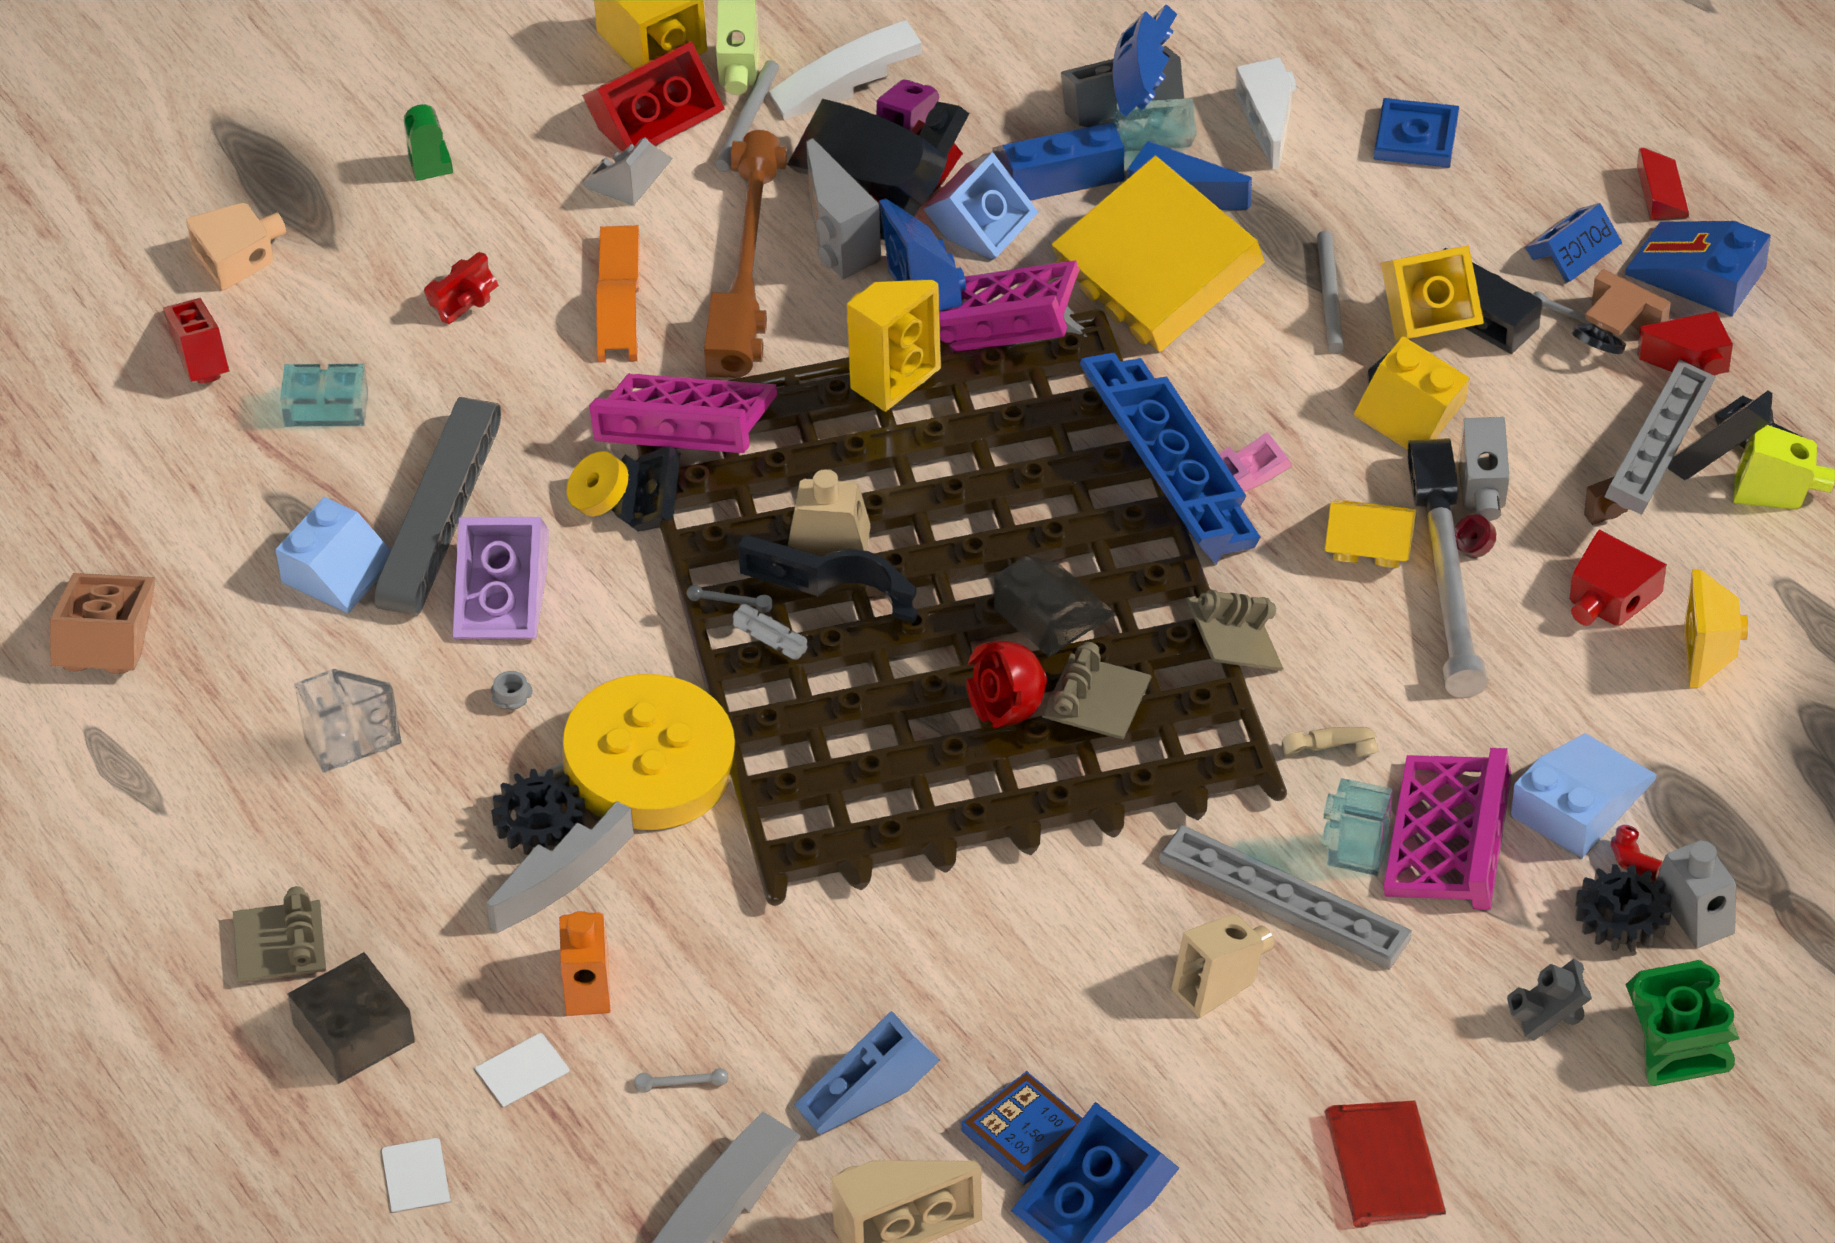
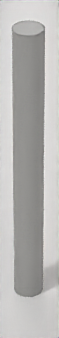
M768 60L765 62L715 162L718 170L723 172L729 170L731 166L732 142L742 141L743 137L747 134L779 70V65L775 61Z
M1322 231L1317 235L1327 344L1329 352L1338 354L1344 350L1333 237L1329 231Z

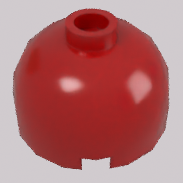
M1010 641L983 643L975 647L968 661V665H974L973 678H967L966 682L970 703L977 717L982 722L991 721L993 723L991 727L994 728L1011 726L1030 718L1042 704L1047 682L1046 673L1035 654L1026 646Z

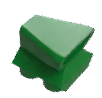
M1702 960L1639 971L1625 984L1644 1032L1645 1075L1650 1085L1659 1086L1722 1074L1733 1069L1735 1057L1728 1042L1740 1038L1733 1023L1734 1010L1723 998L1719 988L1720 976L1716 969L1707 965Z

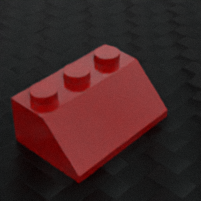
M692 41L678 46L582 95L598 129L622 152L631 144L636 146L644 137L655 146L725 110Z

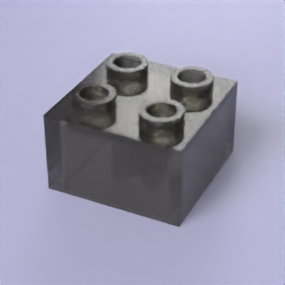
M365 952L287 993L294 1027L338 1084L415 1042L409 1008Z

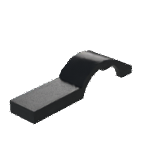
M745 534L738 545L740 574L819 596L828 588L843 583H861L875 587L886 595L892 605L893 618L914 623L917 618V610L913 607L917 588L885 558L870 551L845 549L819 556Z

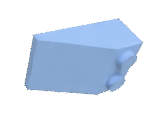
M1584 733L1539 757L1514 784L1511 817L1583 859L1656 780V774Z

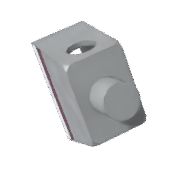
M1505 417L1464 418L1458 455L1463 506L1468 510H1476V514L1485 517L1489 521L1498 519L1501 516V508L1506 505L1509 485V463ZM1485 453L1489 454V456L1479 457L1480 455Z

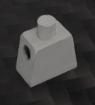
M1699 840L1665 855L1656 882L1663 881L1665 883L1664 894H1671L1672 915L1695 948L1698 949L1735 934L1736 884L1733 877L1717 857L1715 846L1709 842Z

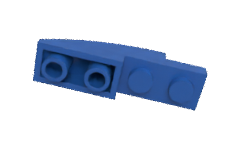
M1167 4L1153 17L1145 11L1121 34L1117 42L1113 60V83L1119 110L1125 117L1136 107L1143 110L1155 97L1156 92L1154 90L1166 77L1162 71L1169 58L1163 53L1164 47L1162 45L1173 34L1174 30L1170 26L1177 16V13Z

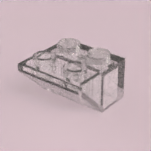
M332 669L294 683L304 739L322 773L338 767H344L351 762L377 752L386 751L390 747L402 743L394 692L389 682Z

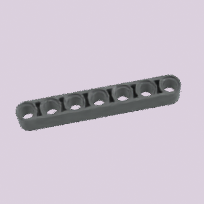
M459 397L456 400L378 579L375 590L376 608L416 616L421 613L458 527L459 517H462L497 435L501 421V406L499 403Z

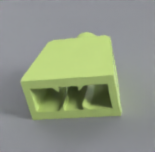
M718 0L716 56L719 84L725 86V90L733 95L745 93L747 86H754L758 78L759 33L756 0ZM732 33H742L744 41H732Z

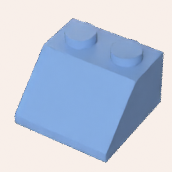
M993 152L966 163L923 208L947 240L991 260L997 258L1038 214V210Z
M326 497L321 499L275 549L282 583L346 613H349L378 581L391 551L358 512Z

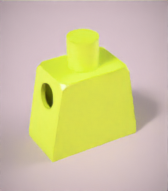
M1767 425L1749 437L1735 471L1733 503L1797 509L1802 506L1809 489L1831 493L1835 483V469L1816 465L1817 444L1813 440Z

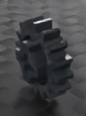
M531 769L530 777L526 779L516 773L514 774L515 784L512 786L502 783L500 785L502 795L493 796L494 809L491 810L493 826H496L497 837L499 839L507 838L508 848L511 850L519 844L523 845L525 855H529L533 847L535 848L537 845L548 849V846L554 845L556 848L577 823L585 825L584 798L579 797V787L577 785L570 786L569 776L566 774L558 780L554 779L553 769H548L544 776H538L536 769ZM562 803H564V805L567 808L565 814L561 811ZM512 810L516 811L515 820L510 816Z
M1612 864L1611 873L1606 874L1602 869L1598 868L1595 870L1594 880L1587 877L1583 879L1582 890L1577 891L1575 918L1576 921L1583 922L1582 932L1584 935L1596 933L1595 944L1600 945L1605 940L1611 942L1612 951H1617L1620 944H1626L1630 952H1635L1637 942H1641L1649 948L1652 946L1653 936L1658 938L1664 937L1665 928L1670 925L1672 896L1671 894H1664L1665 883L1663 881L1651 882V871L1648 870L1642 875L1636 874L1635 865H1630L1627 872H1621L1617 864Z

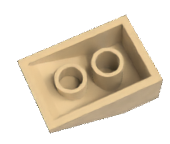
M872 1160L860 1166L847 1167L838 1175L831 1177L834 1231L841 1243H928L982 1220L981 1167L977 1161Z

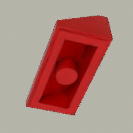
M1639 148L1637 170L1650 220L1688 218L1689 210L1676 160L1647 148Z

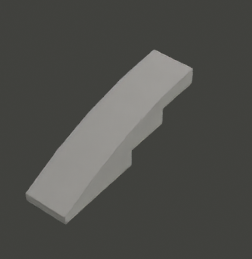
M616 801L592 830L577 823L553 851L537 845L487 901L490 930L499 933L537 914L573 891L604 866L634 836L631 808Z
M762 1112L706 1171L674 1211L652 1243H721L742 1210L745 1209L748 1212L752 1210L801 1136L770 1115Z

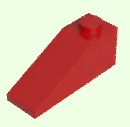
M201 298L163 307L164 315L181 362L191 382L197 380L198 383H210L220 379V374L230 372L219 327Z

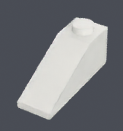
M1280 57L1236 67L1235 95L1272 170L1280 168L1291 112V95L1296 93L1294 75L1291 71H1286Z

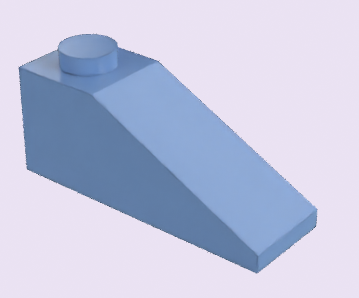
M890 1011L794 1105L815 1131L821 1135L908 1092L940 1059L912 1028L893 1011Z

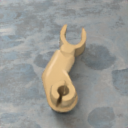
M1331 727L1311 730L1307 735H1304L1303 731L1286 735L1282 740L1285 758L1291 757L1305 748L1318 751L1351 743L1355 744V754L1357 757L1378 753L1379 751L1375 740L1377 736L1368 727Z

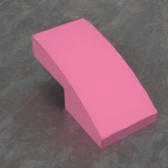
M1268 432L1237 453L1230 446L1219 453L1244 492L1271 480L1292 467L1286 454Z

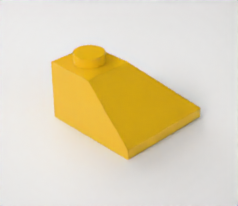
M1692 569L1684 621L1689 688H1699L1737 658L1740 640H1747L1748 616L1740 615L1739 597L1701 569Z

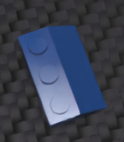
M1114 122L992 147V152L1030 201L1124 181L1125 147Z
M888 199L879 200L888 271L893 280H934L938 283L939 311L962 306L961 291L966 290L965 276L961 267L956 268L952 253H946L943 240L937 239L929 226Z

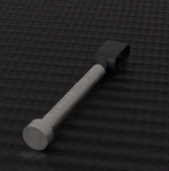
M1450 438L1409 440L1408 468L1415 507H1426L1449 652V660L1443 666L1445 688L1453 696L1461 698L1472 697L1481 693L1486 688L1488 681L1484 661L1474 654L1450 506L1456 505L1458 500L1457 474Z

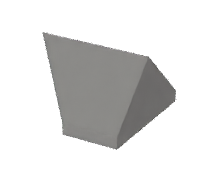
M644 137L636 146L633 144L629 145L621 154L615 152L612 156L615 163H611L607 157L602 159L583 184L587 189L634 206L673 158L651 144Z

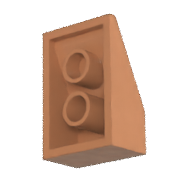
M73 573L50 618L51 666L63 667L65 670L72 672L83 671L87 668L105 669L106 672L112 674H122L129 670H135L142 654L155 588V577Z

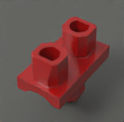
M477 252L468 260L460 259L452 266L448 276L440 282L433 280L424 287V293L429 305L437 309L441 321L451 324L472 306L482 308L490 302L489 293L499 285L489 270L486 253Z

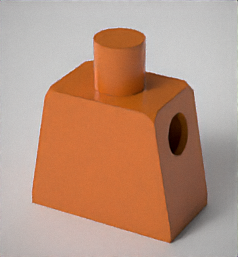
M577 911L560 916V961L566 1016L611 1013L609 955L604 914L600 912L587 913ZM579 970L592 971L594 979L587 983L579 982Z

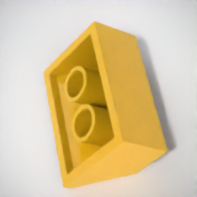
M934 280L874 282L864 291L855 294L847 303L851 389L886 412L941 369L938 283Z

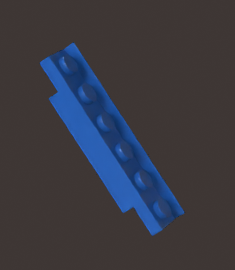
M1115 353L1082 358L1079 364L1197 544L1215 565L1222 554L1255 548L1261 537L1241 508L1246 494L1167 376L1154 378L1142 358L1120 361Z

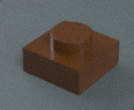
M1614 477L1587 487L1584 515L1592 525L1607 519H1615L1621 514L1628 512V509H1624L1616 502L1605 498Z

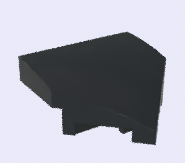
M669 446L639 456L636 461L625 454L621 460L627 467L629 479L623 497L611 509L615 515L638 532L660 528L659 524L661 522L669 521L670 518H673L681 453ZM652 468L655 479L648 481V471ZM659 495V496H658V505H657V510H656V507H655V504H654V501H653V498H652V497H655V496Z

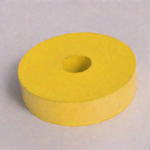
M598 451L588 455L577 464L569 477L566 489L568 501L586 516H600L610 511L621 500L626 491L629 479L626 465L613 454L606 451Z

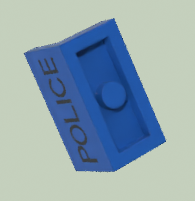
M1601 203L1576 209L1525 248L1532 261L1551 256L1565 283H1567L1621 245L1622 241Z

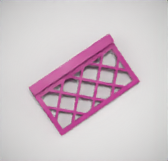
M1076 260L965 276L966 290L961 291V298L967 301L962 303L960 307L939 311L940 339L945 343H951L953 340H956L950 346L955 352L1064 337L1067 325L1063 315L1079 273ZM1056 277H1060L1059 279L1055 280V281L1052 282L1051 284L1047 283V282H1049L1050 280H1052V279H1054V278H1056ZM1017 283H1022L1018 287L1011 289ZM981 288H986L985 290L981 291V292L978 293L977 295L974 294L975 292H977V291L980 290ZM1040 289V291L1036 292V293L1033 294L1032 296H1030V297H1028V298L1025 297L1026 295L1030 294V293L1033 292L1034 290ZM1000 294H1003L1002 297L998 298L994 302L988 303L993 298L997 297Z
M628 373L607 399L595 398L589 405L594 441L745 453L750 446L749 431L777 396L776 384ZM676 390H683V391L676 392V393H673V394H670V395L668 394V392H672V391H676ZM658 396L657 399H653V400L644 402V401H646V400H649V399H651V398H653V397Z
M1490 748L1489 757L1407 755L1383 887L1385 897L1472 900L1473 909L1491 910L1512 779L1507 748ZM1416 770L1434 771L1439 775L1424 786L1414 778ZM1464 772H1481L1480 778L1467 787L1456 779ZM1449 784L1457 793L1441 803L1432 793ZM1424 799L1433 809L1416 819L1409 812V808ZM1467 801L1475 808V811L1459 820L1450 811ZM1440 817H1443L1452 826L1435 836L1426 827ZM1419 833L1427 843L1410 852L1403 845V842ZM1461 834L1469 841V845L1454 854L1444 844ZM1437 850L1446 860L1429 870L1420 860ZM1411 866L1422 875L1413 882H1396L1397 876ZM1454 868L1464 875L1463 884H1444L1439 879Z

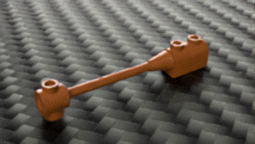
M765 130L751 131L743 137L742 141L732 142V172H739L741 177L748 181L737 274L734 276L728 293H711L704 345L706 377H743L752 370L753 362L763 361V339L756 338V335L766 334L767 311L760 310L756 299L752 272L763 186L775 178L777 169H786L787 146H780L779 139L773 133Z

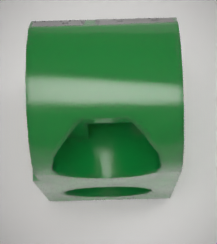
M426 104L411 107L404 115V128L408 157L416 181L452 174V161L445 140H442L443 132L435 109Z

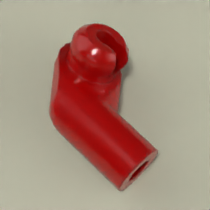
M1630 825L1618 826L1615 836L1611 837L1610 846L1619 866L1624 870H1628L1630 865H1635L1636 874L1642 875L1649 870L1652 872L1651 880L1656 882L1663 861L1641 853L1639 845L1636 843L1639 838V832L1636 828Z

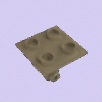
M1210 589L1206 593H1201L1199 598L1188 597L1186 599L1213 662L1282 671L1283 666L1265 628L1267 620L1274 618L1276 614V606L1269 598H1250L1246 594L1238 595L1237 593H1224Z
M1085 642L1076 649L1075 654L1070 655L1046 706L1043 718L1124 740L1151 680V675L1101 662L1099 647L1092 642Z
M294 886L288 889L287 894L283 898V905L233 911L238 983L326 971L320 900L310 901L309 894L302 887Z

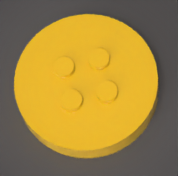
M628 675L613 679L587 693L573 708L564 729L563 770L564 774L569 776L570 786L577 785L579 787V797L584 798L585 807L596 816L602 818L618 801L631 808L633 829L661 830L673 828L691 822L708 812L726 792L731 781L730 770L735 746L734 731L729 717L722 706L700 687L667 675Z

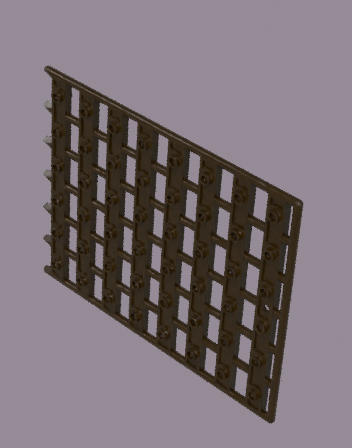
M1096 309L1070 314V317L1076 323L1086 328L1081 329L1083 334L1067 332L1064 337L994 346L955 354L956 352L950 346L956 340H953L951 343H945L940 339L941 369L894 406L953 395L959 413L899 425L896 424L891 408L885 412L851 389L850 374H848L850 373L849 357L727 380L776 384V387H780L777 388L776 398L748 434L797 425L802 443L745 455H739V453L722 452L724 459L679 467L674 510L736 498L741 517L677 529L673 517L669 521L661 522L659 526L706 691L722 706L732 724L735 746L730 775L765 898L769 905L778 906L784 902L788 882L840 872L852 887L863 890L871 881L872 865L923 854L935 868L947 873L956 862L957 847L1009 837L1020 851L1032 855L1040 845L1041 830L1087 820H1093L1102 832L1115 838L1124 828L1125 812L1174 802L1178 804L1186 815L1192 819L1200 820L1207 811L1208 795L1259 785L1274 801H1282L1286 798V786L1239 665L1221 663L1226 676L1225 679L1161 691L1154 670L1211 659L1194 618L1139 629L1132 609L1194 596L1199 598L1201 593H1206L1210 590L1209 584L1186 525L1130 440L1073 451L1067 433L1118 423L1095 387L1053 394L1047 380L1049 376L1083 370L1079 364L1082 358L1115 353L1119 360L1123 361L1104 311ZM842 374H848V375H843V376H838V377H832V376H837V375H842ZM816 379H822V380H817V381H812V382H806V381H811V380H816ZM1031 380L1037 398L975 410L969 392ZM676 390V391L668 392V394L670 395V394H673V393H676V392H680V391H683V390ZM658 396L653 397V398H651V399H649V400H646V401H644V402H647V401H650V400H653V399H657ZM876 411L881 428L818 440L813 422ZM1052 437L1058 455L995 467L989 448ZM636 445L639 456L666 448ZM968 452L974 453L979 470L916 482L910 465L912 463ZM894 467L900 486L861 493L870 521V534L914 525L920 544L874 554L885 558L916 588L934 585L939 604L916 609L917 618L914 623L893 618L892 614L875 617L869 597L883 595V593L875 587L861 583H843L828 588L819 596L753 577L701 587L702 590L751 598H757L760 595L770 596L772 599V609L763 614L790 629L788 633L793 631L788 613L853 601L858 616V621L798 632V634L807 639V650L797 660L783 654V648L778 651L760 640L712 650L706 630L732 625L734 621L733 614L742 604L704 598L698 601L690 600L687 596V589L693 585L689 569L739 560L738 545L744 534L788 547L795 506L757 514L752 495L799 486L801 480L813 479L814 475L820 470H832L838 475V478ZM652 468L648 471V481L655 479ZM1151 478L1158 496L1095 509L1088 490ZM1072 494L1079 512L1015 525L1009 506ZM657 495V496H655V497H652V498H653V501H654V504H655V507H656V510H657L658 496H659V495ZM993 509L999 529L935 540L930 522ZM1173 537L1180 554L1178 557L1117 569L1110 549ZM1094 553L1100 572L1036 585L1030 565ZM1014 569L1020 588L958 601L955 600L949 581ZM1115 613L1122 633L1058 646L1051 625ZM1035 629L1041 649L1032 652L1038 658L1046 673L1045 692L1054 691L1070 655L1075 654L1076 649L1085 642H1092L1099 647L1101 662L1151 675V680L1144 693L1145 695H1143L1124 740L1038 716L1000 728L991 727L993 725L991 721L982 722L978 718L980 729L915 742L908 720L971 708L972 705L966 682L967 678H973L974 665H968L969 657L973 652L970 642ZM951 645L954 646L960 666L894 678L888 658ZM872 661L878 682L812 695L807 674ZM790 678L796 699L730 712L724 691ZM1242 720L1250 739L1249 742L1185 755L1177 733ZM892 724L898 745L831 758L825 737ZM1155 737L1161 738L1168 757L1167 759L1101 771L1094 750ZM809 741L815 762L748 776L742 754ZM1078 753L1085 773L1084 776L1021 789L1018 788L1012 770L1013 766ZM995 770L1002 790L1001 793L935 806L928 784ZM912 787L919 810L851 823L845 801ZM828 805L834 827L767 841L761 818Z

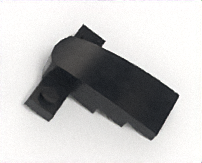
M822 99L790 157L787 166L798 173L808 174L807 141L814 139L870 196L885 197V199H888L915 217L920 206L929 198L939 183L946 166L947 155L970 113L959 105L937 101L934 108L928 113L925 125L918 136L870 112L839 102ZM879 209L881 245H885L881 212Z

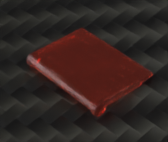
M1416 1100L1333 1105L1325 1109V1117L1355 1227L1363 1228L1371 1222L1425 1219L1431 1215L1446 1214Z

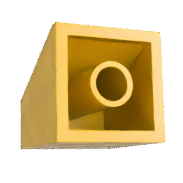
M594 0L597 32L633 69L692 41L698 55L707 51L704 0Z

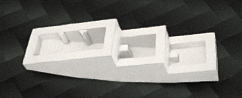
M907 20L898 22L864 35L815 60L771 89L769 96L784 120L816 110L822 99L839 103L854 98V86L888 76V64L922 54V43Z

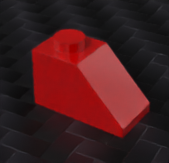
M1717 311L1640 326L1637 355L1640 360L1673 372L1680 359L1716 376L1729 372L1733 343Z

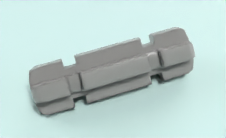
M742 604L734 612V626L746 633L751 630V636L778 651L783 648L782 653L788 657L797 660L806 652L807 639L795 631L788 633L790 630L788 627L763 613H760L758 616V610L747 604Z

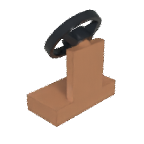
M1602 269L1594 278L1593 307L1585 314V320L1591 323H1575L1571 334L1578 340L1596 349L1613 354H1623L1626 344L1615 335L1620 336L1629 325L1640 329V326L1669 321L1671 302Z

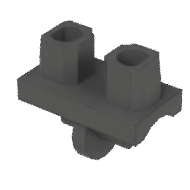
M1572 959L1563 967H1558L1551 963L1540 971L1536 987L1530 991L1518 987L1508 995L1507 1000L1511 1015L1521 1020L1525 1037L1535 1041L1562 1020L1570 1025H1575L1583 1020L1585 1016L1583 1005L1592 999L1591 993L1583 980V963Z

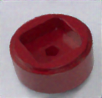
M1471 514L1465 516L1454 528L1457 549L1469 557L1478 558L1486 555L1496 542L1497 534L1494 525L1481 515Z

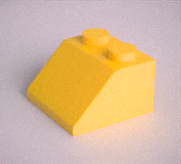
M1469 245L1380 262L1395 340H1400L1402 336L1409 339L1484 324Z
M1402 336L1378 366L1354 411V417L1408 450L1409 440L1436 439L1466 402L1470 377Z
M1335 499L1330 503L1325 552L1334 553L1333 560L1358 563V557L1365 556L1375 558L1374 565L1399 568L1400 561L1407 562L1410 558L1417 509Z

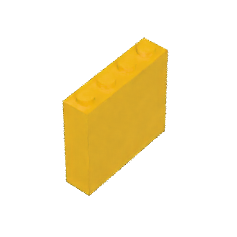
M1156 155L1051 244L1057 258L1054 263L1076 260L1079 267L1076 280L1079 282L1083 293L1093 302L1097 299L1104 304L1106 312L1117 323L1124 321L1130 326L1129 329L1132 335L1142 345L1149 343L1158 352L1163 351L1265 263L1257 239Z

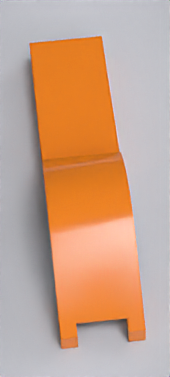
M639 225L600 226L599 280L597 281L596 291L598 363L606 362V350L629 349V361H638L636 293L639 292Z

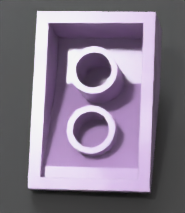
M459 517L453 621L454 639L536 640L547 575L549 529L541 517Z

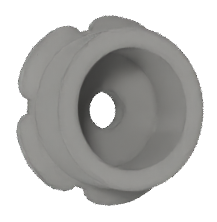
M505 671L499 674L491 687L492 701L500 708H521L527 703V698L532 696V687L522 673Z

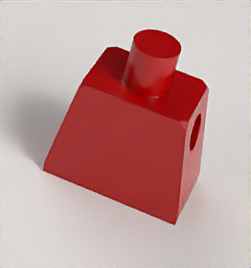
M1599 529L1572 575L1569 599L1575 604L1571 609L1573 618L1584 626H1590L1597 617L1614 626L1623 625L1663 593L1667 564Z

